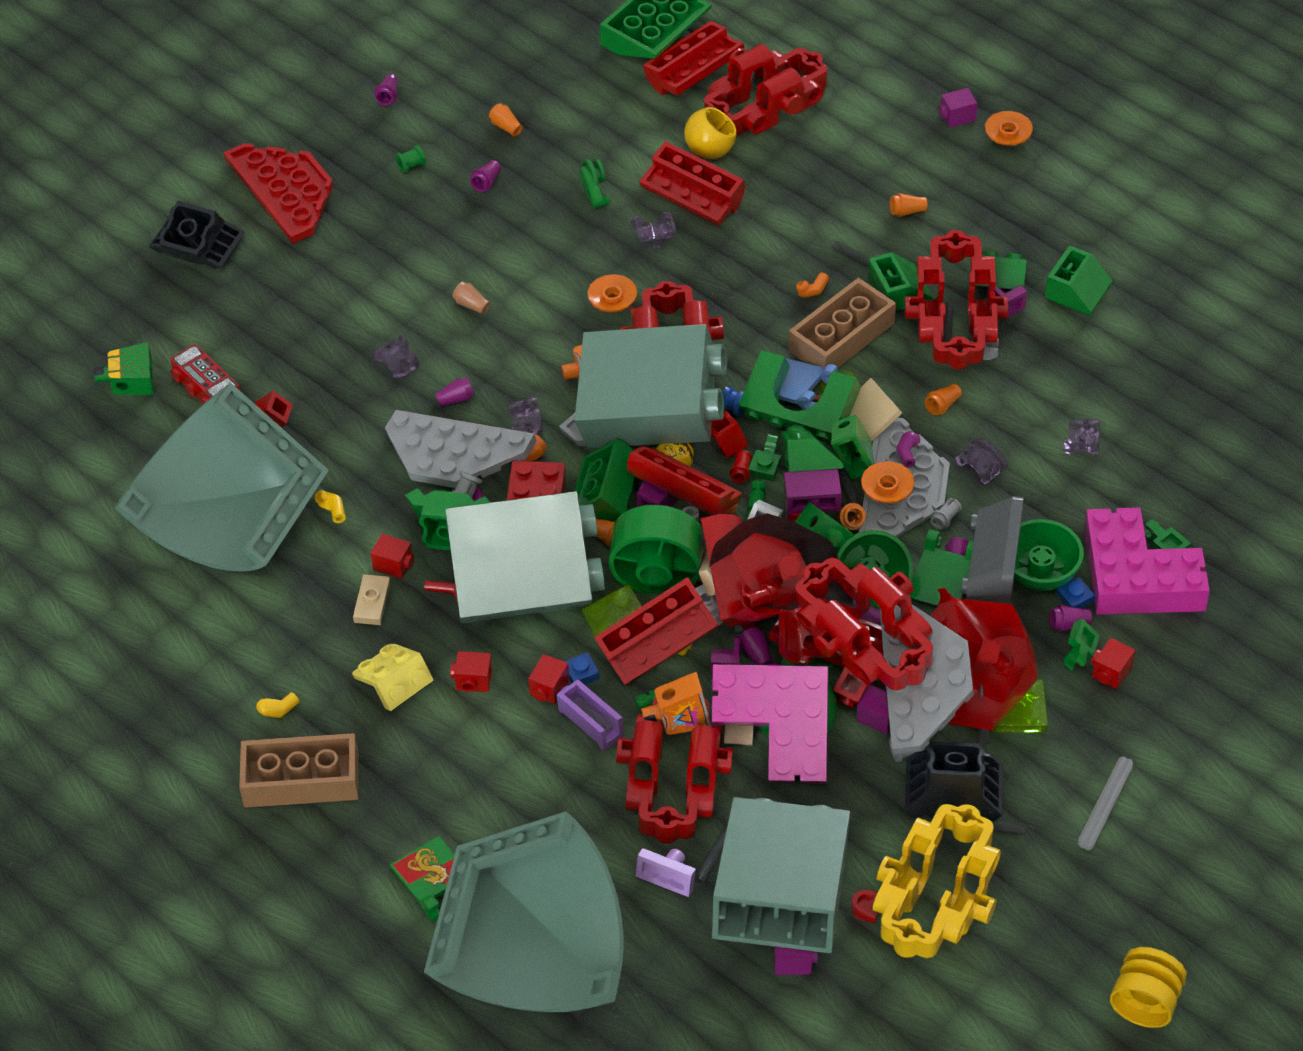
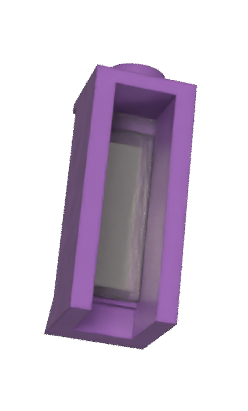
M578 679L572 684L565 686L557 694L559 712L565 714L597 742L603 752L617 743L619 738L624 737L622 717Z

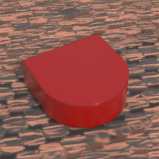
M871 890L856 892L851 900L853 915L858 919L875 924L879 913L873 911V904L878 892Z

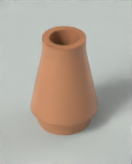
M464 281L457 285L452 295V298L456 300V304L477 311L482 315L488 311L491 304L471 283H465Z

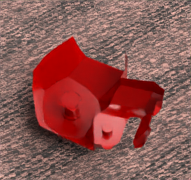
M946 588L937 589L940 593V601L931 617L968 641L974 691L973 697L967 703L964 702L955 711V716L948 724L993 730L1026 696L1038 679L1037 662L1032 643L1012 604L954 598ZM978 688H979L980 693H982V694L984 695L983 697L980 696V694H979V692H978Z

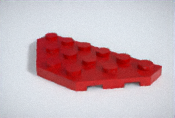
M247 143L223 152L226 162L292 244L314 234L333 188V182L310 152L299 151V154L289 153L284 148L267 146V149L254 148V144Z

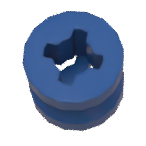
M730 386L724 389L722 393L724 412L731 411L738 417L743 414L739 407V402L744 391L737 392Z

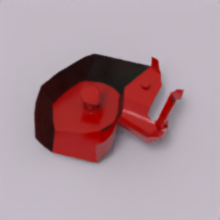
M769 513L750 518L737 525L715 543L710 558V569L728 618L757 622L779 615L780 655L791 665L804 666L813 659L825 657L817 648L806 649L802 646L805 636L811 634L801 626L796 618V612L801 609L797 604L796 584L804 577V569L811 563H823L829 558L838 559L833 544L822 535L800 524ZM836 580L829 584L828 594L820 598L826 604L832 600L838 601L856 619L864 614L861 609L855 607L853 599ZM743 581L747 584L748 592L759 589L762 584L773 585L777 590L778 597L772 605L764 604L752 610L744 608L741 602ZM839 651L832 655H839V657L842 659V654Z

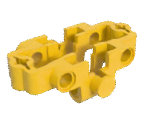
M945 804L938 808L932 822L917 818L903 844L900 860L889 856L884 857L877 874V880L883 882L875 898L873 911L883 914L881 919V938L886 943L893 945L895 952L901 957L909 958L918 955L923 958H931L936 955L944 939L958 944L962 935L967 934L974 919L985 924L989 923L994 913L997 899L986 894L988 883L999 862L1001 850L991 846L993 823L981 817L976 807L968 804L959 807ZM946 828L953 832V836L958 841L964 843L974 841L967 856H963L958 865L953 895L951 896L952 892L945 891L940 901V908L933 922L931 933L928 934L923 932L920 924L913 919L896 920H900L904 912H912L932 873L935 851L941 841L943 830ZM912 851L925 855L922 873L915 871L911 867ZM967 872L980 877L979 886L975 894L970 893L965 888Z

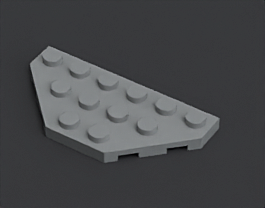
M395 410L385 427L386 433L411 480L451 488L457 487L461 478L459 475L460 471L467 472L469 475L476 477L481 475L484 478L502 470V465L512 461L526 460L536 443L534 433Z
M904 418L895 419L873 440L872 449L875 464L891 461L902 465L896 447L902 435L912 431L910 424ZM920 434V443H916L917 447H912L911 449L915 464L908 468L914 477L915 483L912 493L905 500L892 504L875 502L865 494L863 509L866 519L859 528L858 533L868 530H879L899 537L930 519L931 514L945 504L950 463L944 457L940 458L933 451V446Z
M898 605L894 608L896 622L901 619V611ZM912 605V608L930 624L933 634L927 638L933 644V663L926 670L925 679L922 683L913 686L907 685L897 691L887 687L893 755L923 751L929 744L930 738L938 730L941 731L955 716V711L964 702L967 703L974 695L968 641L914 605ZM880 609L884 658L892 668H895L900 664L901 654L908 650V648L897 638L893 639L884 631Z

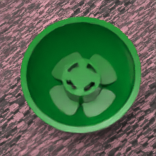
M1035 519L1022 522L1020 525L1013 579L1025 588L1035 591H1051L1064 586L1074 578L1083 561L1084 550L1079 537L1070 528L1056 521Z
M879 530L857 533L847 539L836 554L838 560L850 570L857 564H864L867 561L868 563L864 566L869 570L878 567L889 578L899 571L912 581L913 563L906 546L890 533ZM870 598L871 606L880 610L878 604Z

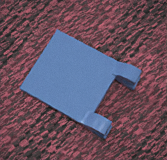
M786 358L790 368L780 390L779 399L795 403L806 410L816 404V402H812L816 396L815 392L812 391L820 380L827 384L831 372L837 371L838 368L833 364L820 367Z

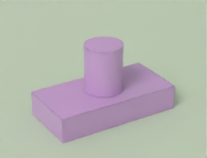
M642 849L638 854L635 877L689 897L694 888L696 869L682 864L685 856L678 849H671L666 857Z

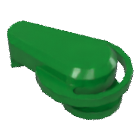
M584 159L579 175L592 208L609 205L610 199L607 196L602 197L598 183L605 181V172L601 161L594 159L592 164L590 159Z

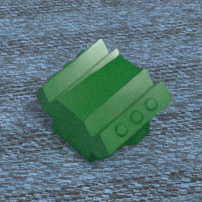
M418 488L405 495L414 513L418 516L420 525L423 527L422 541L426 548L449 551L451 549L446 509L491 503L485 496L473 501L468 494L434 490L424 496Z

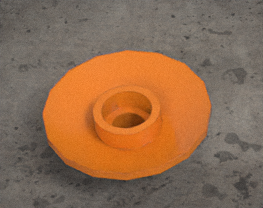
M1001 111L987 119L985 132L997 144L1013 146L1027 141L1031 137L1033 127L1028 117L1014 111Z
M616 274L597 278L590 284L587 291L589 302L593 307L610 313L620 312L629 308L637 298V288L632 280Z
M891 461L878 462L869 466L861 478L862 490L867 497L875 502L884 504L898 503L905 500L912 493L915 485L914 477L909 469L900 463Z

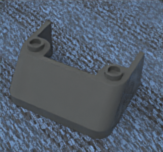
M1011 496L978 509V514H972L970 530H975L969 578L963 577L961 590L962 594H966V599L1011 603L1024 497Z

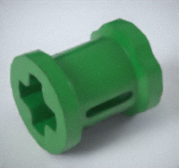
M419 145L413 146L412 150L403 154H395L397 166L404 174L408 173V169L415 166L426 165V157Z

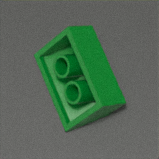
M803 426L787 427V431L781 432L783 463L789 472L843 468V463L836 454L811 432L803 429Z
M619 438L583 457L573 491H577L579 506L593 504L595 518L607 521H615L621 514L627 511L629 496L633 491L632 485L635 478L627 470L630 452L634 450Z

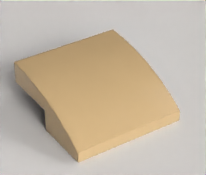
M872 378L861 387L850 413L851 416H858L871 442L902 414L901 410Z

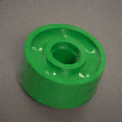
M645 505L632 508L621 514L613 525L609 569L621 584L645 594L660 595L687 577L692 585H694L700 577L699 570L703 559V529L691 515L673 507Z

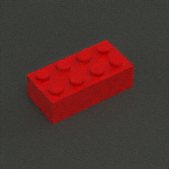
M512 461L507 501L566 493L565 463Z

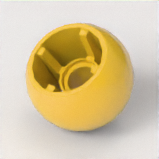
M707 107L696 111L690 116L685 125L684 137L693 154L704 159L714 160L725 156L731 150L736 140V128L731 119L722 111Z

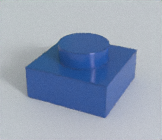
M1080 577L1056 590L1057 597L1065 606L1081 609L1095 600V595Z
M588 652L564 661L568 663L571 683L578 679L585 685L600 679L599 671Z

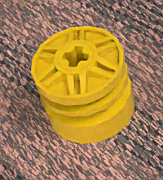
M1151 947L1131 949L1124 958V964L1120 969V976L1116 979L1110 994V1004L1120 1016L1134 1024L1150 1028L1166 1026L1173 1017L1177 1006V998L1181 995L1187 972L1176 958L1164 951Z

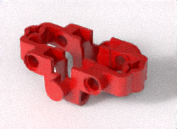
M759 44L747 51L739 48L730 55L728 74L710 86L708 95L704 98V108H716L726 114L735 125L736 136L747 130L757 135L779 123V111L784 110L789 115H793L816 104L822 98L824 89L827 87V67L823 64L821 54L809 52L804 48H796L785 55L777 50L771 52L764 44ZM796 70H800L802 72V77H800ZM753 72L755 79L763 77V82L757 87V95L754 102L735 115H731L729 113L730 107L750 99L749 92H751V76Z
M952 230L945 236H936L931 240L929 256H918L917 296H905V319H918L919 343H932V356L937 363H948L953 369L959 370L964 369L968 364L979 363L983 360L985 343H997V319H1007L1008 297L995 296V257L982 256L981 240L976 236H966L962 231ZM941 257H944L951 263H958L965 257H971L968 282L969 333L973 335V342L962 336L954 337L949 342H943L946 312L945 303H943L944 272H942ZM924 284H938L937 297L934 300L928 301L923 299ZM975 284H989L986 299L981 301L974 299Z
M664 281L659 283L656 288L644 290L642 293L643 306L631 309L632 326L620 327V330L659 327L656 310L662 314L669 315L675 313L679 308H683V326L706 324L712 341L724 339L722 316L709 318L706 301H693L690 286L676 285L671 281Z
M829 558L823 563H811L804 569V577L796 584L797 604L801 608L796 612V618L801 626L814 637L813 642L822 655L830 658L839 651L842 654L843 664L867 685H870L876 679H880L888 688L897 691L907 685L913 686L923 682L926 670L933 663V644L927 639L933 634L930 624L912 608L909 594L913 592L914 588L905 574L898 571L889 578L878 567L869 570L861 563L850 570L836 558ZM836 580L843 590L855 601L856 606L864 613L868 612L869 607H871L870 598L878 604L882 612L884 631L893 639L897 638L908 648V650L901 654L900 664L897 667L892 668L888 664L884 656L873 647L868 628L838 601L832 600L826 604L820 599L828 594L830 583ZM896 605L900 607L901 619L896 622L894 614ZM857 635L860 652L854 655L852 641Z
M656 697L654 698L653 705L658 704ZM705 699V703H706V707H707V711H708V715H709L710 706H709V702ZM638 714L633 739H618L616 763L629 764L626 810L639 811V830L642 834L654 836L660 843L671 844L677 839L692 838L696 833L698 817L712 818L716 773L731 774L733 749L720 747L722 725H713L712 721H710L712 727L697 726L692 729L686 776V815H680L676 809L669 806L652 812L654 795H657L659 785V760H662L663 720L659 722L644 720V716ZM647 761L652 765V780L636 779L637 762ZM703 766L708 768L710 772L709 786L693 784V769L695 767Z

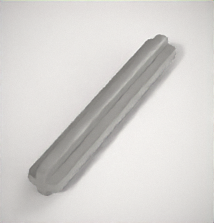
M1124 756L1118 759L1078 838V846L1085 850L1093 848L1133 768V761L1131 759H1127Z

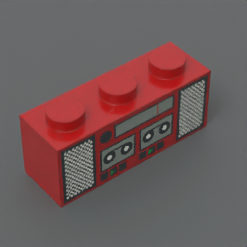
M195 343L170 358L172 377L177 383L181 382L185 386L190 396H196L200 400L201 405L230 383L240 391V386Z

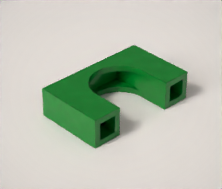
M761 350L739 402V407L744 416L752 421H758L759 419L767 421L769 425L779 429L782 426H803V429L811 432L820 441L829 443L832 437V424L850 416L861 389L857 378L832 371L825 390L815 405L802 411L788 410L780 405L779 394L790 365L785 356Z

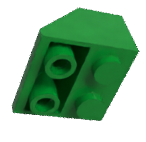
M1069 245L1047 276L1045 298L1091 316L1112 285L1113 280L1091 253Z
M982 251V256L995 257V285L998 288L1014 289L1020 285L1024 288L1027 260L1022 259V254L1007 253V258L997 257V252ZM975 284V285H976V286H986V287H988L989 284Z
M893 252L869 258L868 281L871 286L896 303L895 311L905 309V296H917L916 265ZM924 284L923 299L930 301L933 300V296L927 285Z

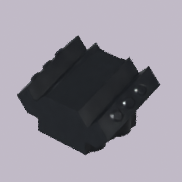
M177 200L176 205L170 210L169 218L148 247L158 253L165 252L174 258L199 265L207 264L217 269L222 267L245 232L223 220L214 210Z
M931 741V745L928 746L927 750L915 752L907 758L905 811L915 820L925 813L933 819L938 808L945 804L956 807L967 804L972 805L978 809L981 817L991 822L996 821L1002 816L1003 764L993 754H985L981 744Z

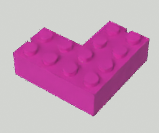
M1111 508L1086 509L1084 536L1092 591L1095 595L1096 615L1206 611L1210 590L1202 548L1147 550L1141 508H1116V513H1111Z
M713 664V694H718V696H712V724L769 726V783L794 784V775L800 776V784H826L828 667Z

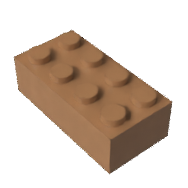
M858 277L789 330L788 352L804 363L820 367L833 364L839 368L895 324L896 303Z
M355 733L241 741L239 788L244 808L359 800V753Z

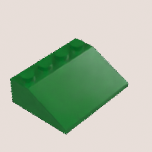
M627 0L600 24V45L617 55L655 59L712 8V5L704 0Z

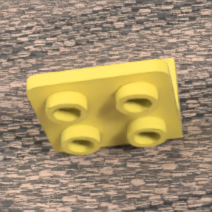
M397 644L384 646L380 649L379 654L372 659L361 662L352 673L356 680L374 686L382 704L389 711H392L433 681L421 654Z

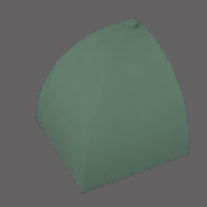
M230 383L199 407L167 439L139 472L114 509L152 540L184 558L216 569L251 571L265 567L329 470Z
M565 811L457 846L424 970L425 974L461 994L490 1004L518 1010L569 1012L615 1002L624 948L619 901L609 870L596 845L582 826L568 812Z

